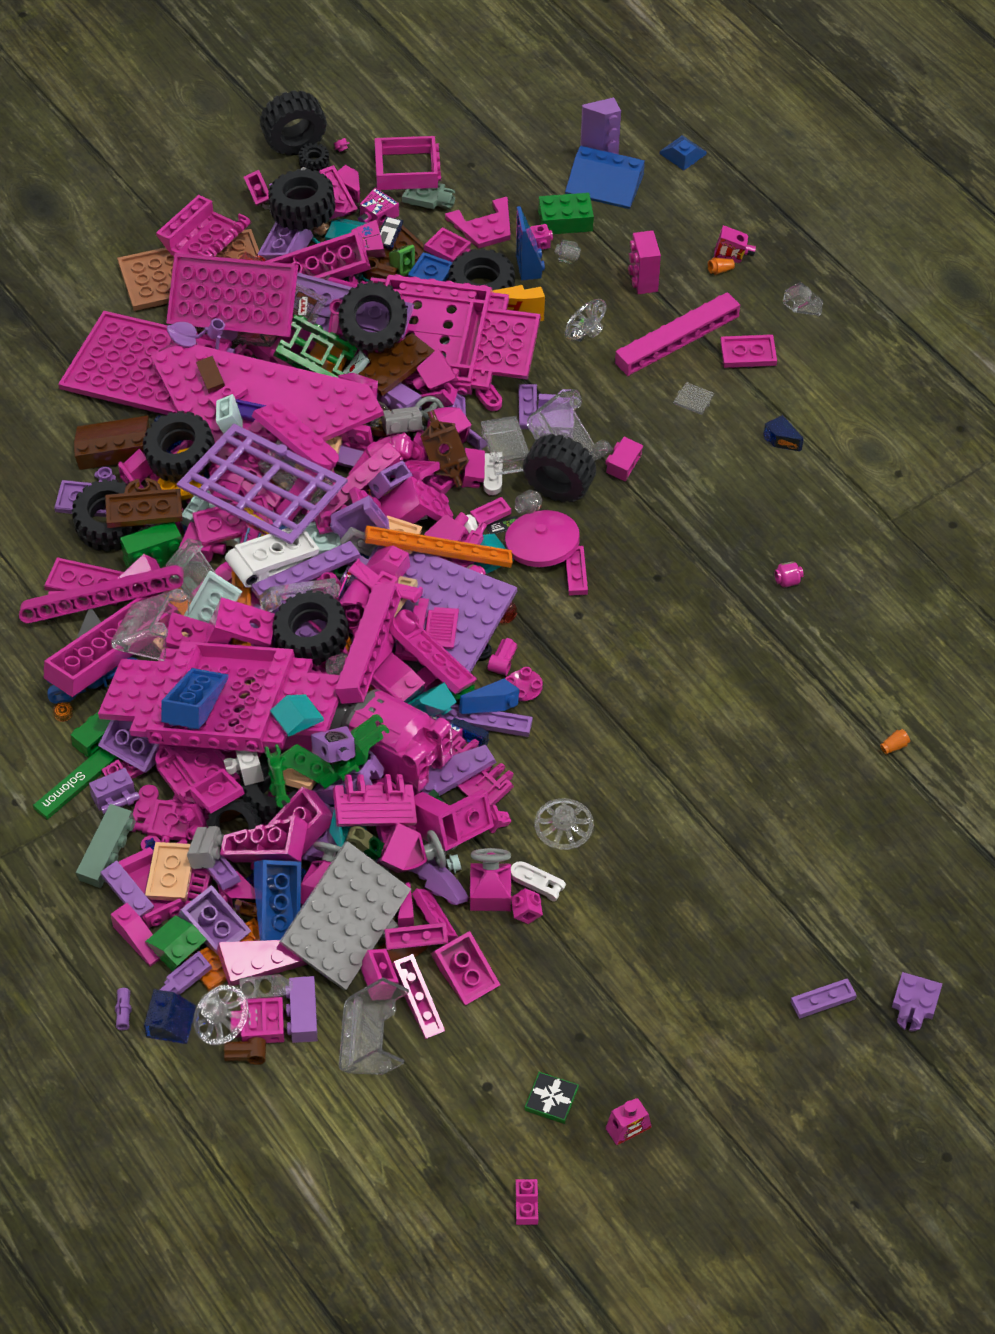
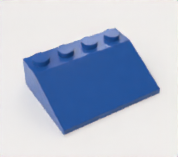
M580 146L574 160L565 194L590 193L592 201L630 209L644 176L645 160Z

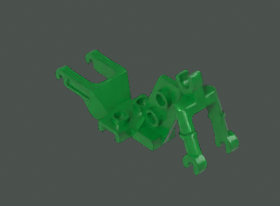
M374 714L350 731L354 738L355 757L350 758L348 761L341 760L332 762L333 764L330 765V763L298 744L281 754L278 744L275 745L276 751L274 753H270L268 746L265 747V754L268 757V773L271 778L269 789L272 795L276 796L275 802L277 806L283 808L282 800L290 803V798L285 790L286 782L283 777V771L292 768L321 784L324 789L340 778L345 781V775L354 769L356 772H359L358 766L367 762L370 747L383 739L382 731H385L387 734L390 732L384 724L377 727L375 722L383 723L382 717Z

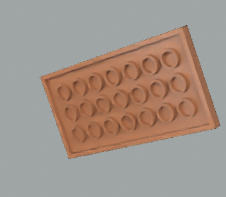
M251 229L239 233L234 240L215 256L263 261L257 256L259 249ZM166 247L117 258L134 311L169 303L174 256L170 254Z

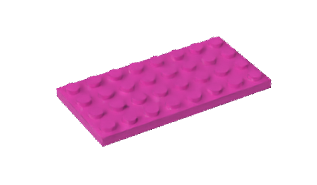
M174 253L166 323L188 322L194 327L205 328L209 327L211 321L217 318L225 323L224 330L290 337L298 265Z

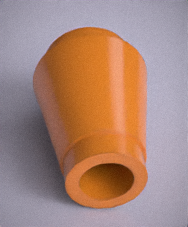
M712 258V260L708 261V271L714 275L732 270L735 266L733 259Z
M896 730L880 744V747L887 755L907 747L908 743H910V738L905 730Z

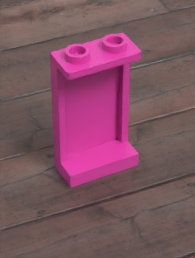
M151 847L119 861V864L144 894L146 893L153 857ZM180 898L175 901L149 899L154 905V909L141 917V919L148 928L158 926L163 921L171 917L173 918L175 915L178 916L183 908V902Z

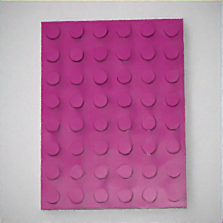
M103 311L58 384L59 389L168 415L170 412H173V414L177 413V409L151 359V355L176 345L167 332L168 325ZM204 334L199 339H196V345L215 349L216 339H211L207 334ZM221 338L218 350L227 352L232 346V341Z

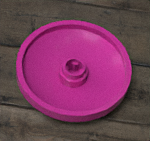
M542 510L525 514L516 519L506 532L505 542L507 550H512V558L517 562L532 567H547L561 563L572 556L579 546L580 535L577 524L569 516L557 511Z

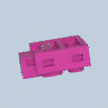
M283 998L241 999V1011H231L232 1038L242 1037V1041H248L253 1037H261L266 1040V1043L284 1042Z

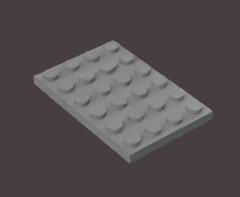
M346 841L279 943L341 989L347 990L361 968L362 960L367 950L374 948L411 888Z

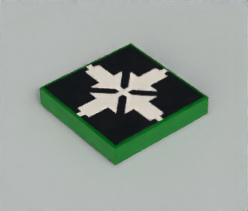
M539 1072L525 1105V1111L565 1124L579 1085Z

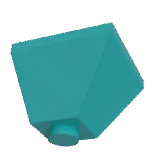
M444 682L423 692L407 704L427 713L429 716H435L439 713L444 715L451 711L452 708L450 706L457 701Z

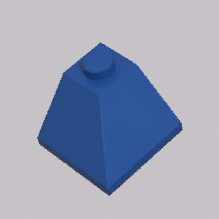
M682 135L662 149L660 154L682 170H685L705 156L707 152Z

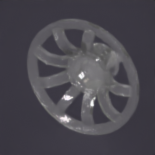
M594 299L578 309L566 325L565 337L573 341L587 334L591 338L597 336L603 329V324L600 321L606 311V302L603 299ZM584 309H586L588 318L581 313ZM578 316L584 322L574 321V319Z
M560 798L547 802L538 810L534 820L536 834L546 845L556 849L567 850L581 846L590 838L593 832L594 821L592 814L582 803L572 799ZM561 803V805L558 806L555 810H553L550 807L554 804ZM566 803L576 805L577 808L573 810V808L566 805ZM545 809L550 815H552L551 818L546 819L541 818L540 816L545 811ZM583 810L588 818L580 819L576 815ZM539 823H552V825L547 830L542 832L539 827ZM589 823V828L587 832L581 830L577 826V824L583 825ZM557 828L554 842L545 837ZM571 829H573L578 835L582 836L583 838L575 842L571 833ZM563 831H566L569 844H559Z
M221 985L203 996L196 1007L193 1020L195 1032L203 1042L210 1045L224 1044L232 1040L241 1031L248 1016V1002L244 993L235 986ZM227 990L226 996L220 1000L218 991ZM233 992L239 996L236 1001L227 1003L231 999ZM241 1003L243 1005V1012L241 1013L228 1010L239 1006ZM201 1010V1013L205 1018L198 1020L199 1013ZM227 1016L241 1018L236 1028L226 1019ZM208 1023L207 1031L202 1034L199 1026ZM220 1023H223L231 1031L224 1038ZM215 1026L217 1031V1038L209 1039L208 1037L211 1035L213 1028Z

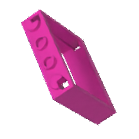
M435 136L375 138L378 190L438 188V181H441L439 143L435 144ZM430 153L432 172L383 174L382 155Z

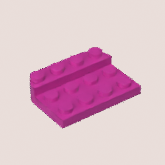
M160 744L155 756L159 773L183 804L196 803L189 789L191 786L222 768L226 770L224 764L226 758L219 749ZM237 772L230 774L237 782L241 781Z

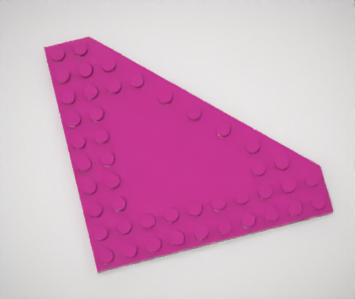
M176 344L151 355V359L177 411H184V413L192 412L194 415L201 416L208 423L215 443L221 438L223 432L216 423V408L209 402L208 397L220 389L208 393L196 364L197 361L213 356L225 386L238 378L248 388L249 393L238 400L262 405L278 402L315 434L323 438L324 441L384 416V412L370 386L196 344L192 347H182ZM243 420V428L247 430L253 422ZM240 435L233 436L238 440L241 438ZM278 439L275 444L280 445L284 443ZM226 443L216 456L226 460L235 451L233 445ZM268 450V455L280 461L285 459V457L280 459L279 455ZM241 454L233 463L248 468L252 467L258 471L271 466V464L261 459L256 460L253 455L248 457L244 454ZM213 462L211 467L207 469L210 475L216 466Z

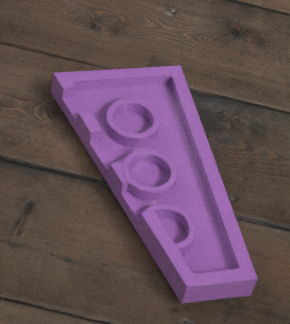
M486 745L453 755L441 769H434L429 766V783L421 791L428 794L434 789L440 796L492 766L496 761Z

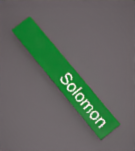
M100 748L33 804L34 810L48 820L86 788L90 782L103 773V768L120 758Z

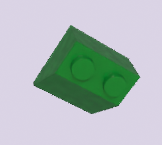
M175 915L146 940L145 943L173 972L186 959L199 950L207 939L193 924Z

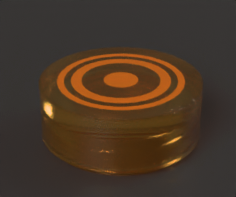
M59 702L54 706L53 714L56 720L63 722L71 719L73 709L69 703Z

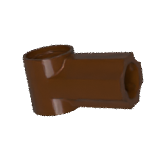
M368 257L371 269L364 271L362 275L367 280H371V277L387 279L388 275H396L398 268L381 264L376 258Z
M253 1037L248 1041L225 1042V1061H247L254 1065L263 1064L266 1061V1040L261 1037Z

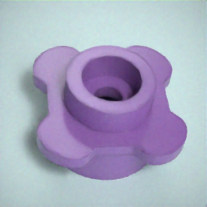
M101 467L95 473V477L98 478L99 482H102V479H107L108 481L116 480V476L112 474V469L109 467Z

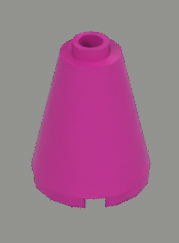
M358 578L352 581L339 600L344 609L350 630L359 627L360 619L363 616L364 608L368 603L369 594L371 593L370 587Z

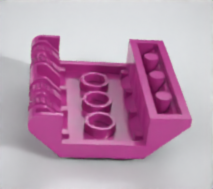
M198 195L158 230L156 236L173 256L174 253L215 257L239 233L246 229L251 222L248 217L240 213L238 214L239 220L235 222L214 212L212 201Z

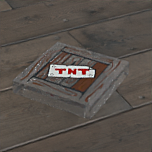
M296 283L293 316H304L308 322L314 324L328 299Z

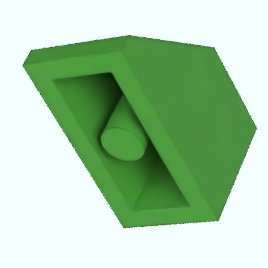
M414 245L403 246L389 253V265L398 268V275L405 276L409 274L415 265Z

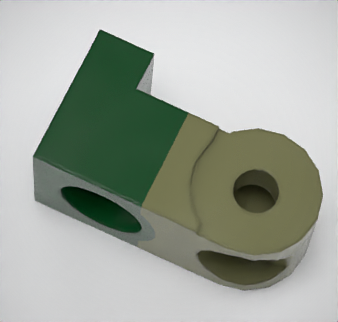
M352 826L346 838V841L373 861L380 858L385 844L360 826Z

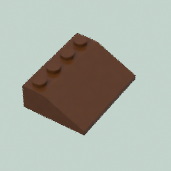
M141 416L77 426L74 453L79 470L119 464V462L124 463L138 449L144 452L143 438L149 428V417Z

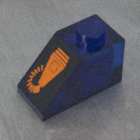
M783 415L765 423L763 435L765 440L770 442L773 447L794 451L802 450L804 438Z

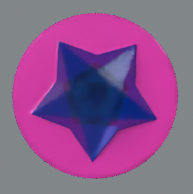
M153 835L145 837L141 841L142 851L151 847L154 852L155 842H161L160 839Z

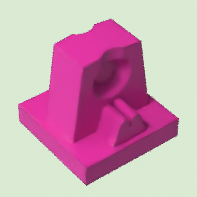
M330 510L320 512L318 518L314 519L319 535L333 532L330 527Z
M492 805L490 809L494 827L489 830L491 833H495L497 828L508 826L511 819L508 812L498 811L497 806Z

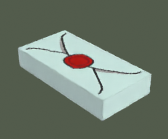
M359 351L343 373H360L370 362L368 357L362 351Z

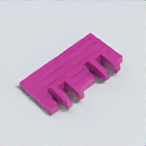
M459 735L452 744L453 755L478 747L479 741L474 739L467 744ZM500 763L493 770H491L493 766H490L456 787L467 797L482 789L487 791L491 808L492 805L498 803L514 787L510 782L514 773L508 771L496 781L495 779L505 769V765Z
M385 774V793H383L382 785H365L364 776L358 775V791H353L351 775H346V794H344L343 785H335L333 787L337 827L394 826L397 823L415 825L417 818L413 785H404L402 774H397L395 779L397 791H393L390 774Z

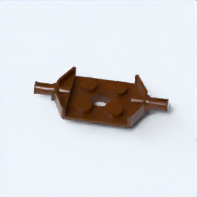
M431 410V412H427L431 421L430 426L420 437L429 461L439 462L440 469L434 473L436 475L450 476L453 478L457 488L463 485L459 473L470 460L466 455L455 426L456 424L439 421L435 411ZM441 444L449 446L447 454L440 452L439 447Z

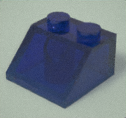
M154 989L144 1023L146 1038L187 1044L196 1012V1005L175 992Z

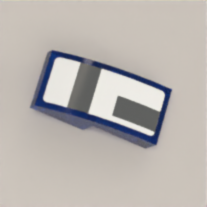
M386 217L380 229L384 248L393 249L396 237H399L403 220Z

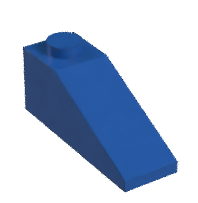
M504 678L461 695L459 713L505 711L518 705L520 689Z

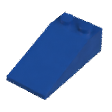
M518 206L516 258L521 280L542 278V271H545L544 261H541L542 251L537 246V241L521 206Z
M191 668L161 700V722L169 723L172 726L180 725L189 729H199L211 713L229 675Z
M256 861L254 862V890L260 941L280 940L301 909V862Z

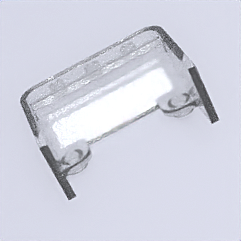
M381 978L351 995L346 1000L343 1008L339 1069L349 1074L383 1075L404 1064V1059L383 1051L382 1045L384 1021L394 1015L396 1000L408 994V988L386 978Z

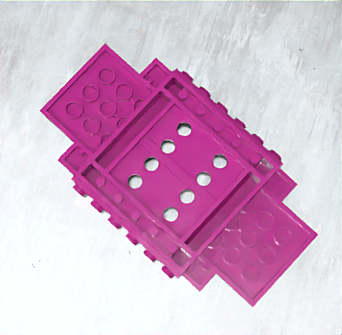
M398 274L388 275L387 279L371 277L370 281H373V283L380 281L384 282L383 285L388 286L389 284L392 286L395 292L398 291L401 294V298L405 302L413 304L420 302L422 304L420 309L413 308L410 318L416 317L419 321L415 325L408 323L405 335L407 333H414L415 336L432 349H439L446 354L447 362L459 379L451 383V385L458 390L460 395H472L473 389L489 390L493 375L528 379L541 319L540 314L507 310L509 294L493 293L492 287L486 285L476 286L469 283L460 284L452 281L444 282L435 279L403 277ZM454 306L457 310L455 313L450 314L447 312V308ZM445 322L453 323V327L450 329L444 328L443 325ZM448 337L450 341L448 344H441L440 339ZM358 349V350L356 351L354 357H355V356L357 355V353H358L359 351H361V350ZM363 349L362 352L368 357V350ZM416 370L401 383L408 388H414L415 385L412 381L421 375ZM425 385V386L423 387V388H425L427 391H430L429 388L427 387V385ZM444 386V387L439 388V389H437V390L448 389V388Z
M182 641L179 649L163 648L158 661L121 659L100 707L98 716L99 719L133 722L129 730L130 735L148 737L149 743L265 752V747L267 746L275 748V745L278 744L280 748H283L287 739V734L270 712L286 695L306 694L324 718V721L294 735L311 736V734L326 732L330 729L340 700L335 693V686L339 681L340 675L311 673L313 660L295 658L293 649ZM191 668L229 675L211 713L199 729H189L180 725L172 726L169 723L161 722V700ZM247 680H255L250 685L245 684ZM244 693L250 694V695L247 696L245 699H241V698H240V695H241V694H244ZM236 708H245L240 713L234 712ZM233 721L239 722L234 727L229 726V723Z

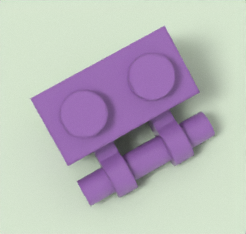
M126 768L89 783L91 797L98 810H101L103 814L106 813L110 804L119 807L126 804L129 806L134 804L133 801L140 799L138 792H135L134 783Z

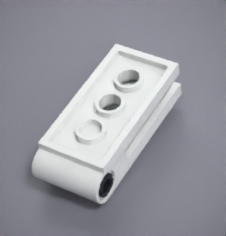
M289 528L282 529V531L288 534L293 531ZM306 530L292 544L267 534L235 545L226 554L225 560L245 587H252L253 584L315 557V555L319 554V547Z

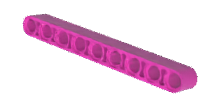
M173 565L28 599L21 603L19 618L24 623H32L177 589L183 584L184 571L180 566ZM172 575H177V576H179V578H178V579H174V578H172L171 576H172ZM157 579V580H160L161 582H160V583H154L153 580ZM141 584L142 587H136L134 585ZM122 588L124 591L119 592L116 589ZM102 592V593H104V594H106V595H105V596H100V595H98L97 593ZM86 597L87 600H81L79 598ZM62 601H66V602H68L69 604L64 605V604H62L61 602H62ZM47 605L50 609H45L42 606ZM24 610H31L32 613H26Z

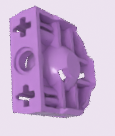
M369 750L367 762L358 766L360 771L356 772L354 769L346 774L352 777L353 791H358V775L364 776L365 785H373L370 779H381L384 767L374 753ZM340 778L326 789L318 783L312 791L316 792L324 803L328 805L334 804L333 787L335 785H343L344 794H346L345 781Z

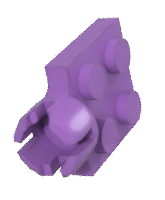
M902 972L892 1008L899 1010L897 1022L901 1028L905 1030L907 1022H910L909 1031H916L921 1028L924 1018L933 1019L942 983Z

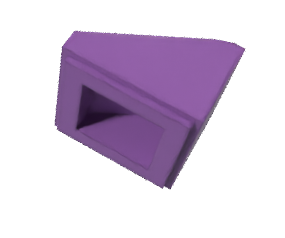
M470 429L467 442L477 450L485 448L488 442Z

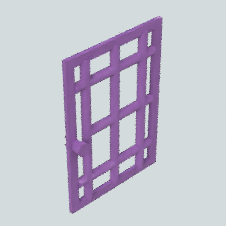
M233 424L177 483V487L292 544L344 487L348 479L287 450L284 444L277 445ZM238 434L246 439L242 442L233 436ZM254 442L276 453L280 459L285 457L286 462L291 460L317 473L316 477L310 476L250 445ZM226 443L237 447L226 460L215 456ZM245 451L273 466L260 478L233 463ZM211 461L220 467L207 479L198 473ZM282 469L309 484L296 496L269 481ZM226 470H229L256 485L243 497L215 482ZM327 478L335 482V484L331 486L322 480ZM191 480L202 484V486L197 488L189 483ZM318 487L327 493L314 505L305 499ZM262 488H265L292 503L281 515H278L251 500ZM212 489L238 502V504L233 506L207 493V491ZM298 506L309 510L310 512L299 524L288 520L289 516ZM248 507L275 522L270 525L243 511V509ZM283 525L293 531L288 534L280 530L279 527Z

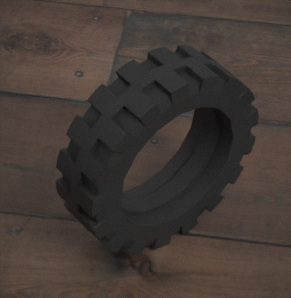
M235 799L215 812L209 813L206 826L208 828L211 826H218L220 828L221 815L228 810H236L242 813L247 819L249 830L260 825L261 818L258 817L256 808L253 809L251 807V803H246L243 799Z

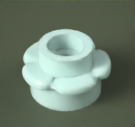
M450 854V858L446 859L449 871L453 870L456 873V871L462 870L458 855Z

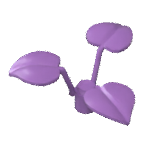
M217 318L213 319L209 327H205L198 335H196V328L188 322H177L167 326L170 338L182 347L194 346L196 339H199L207 332L211 339H216L215 349L218 350L221 338L233 341L238 335V331L224 330L225 323Z

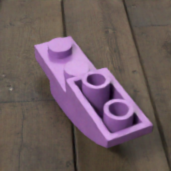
M434 858L417 868L409 870V872L418 874L420 879L427 880L425 887L431 890L432 894L446 898L449 903L458 905L468 901L469 897L460 882L446 867L440 868Z

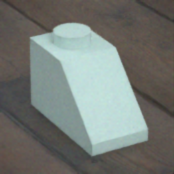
M233 394L216 401V423L223 434L233 424L243 428V420Z

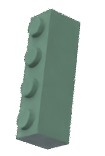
M113 804L109 805L76 871L79 881L101 888L103 883H106L100 872L118 860V853L121 848H124L127 842V835L135 826L136 821L132 811Z

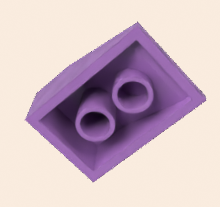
M212 885L184 906L178 914V917L193 924L207 939L204 944L217 955L219 942H239L251 932L249 927Z

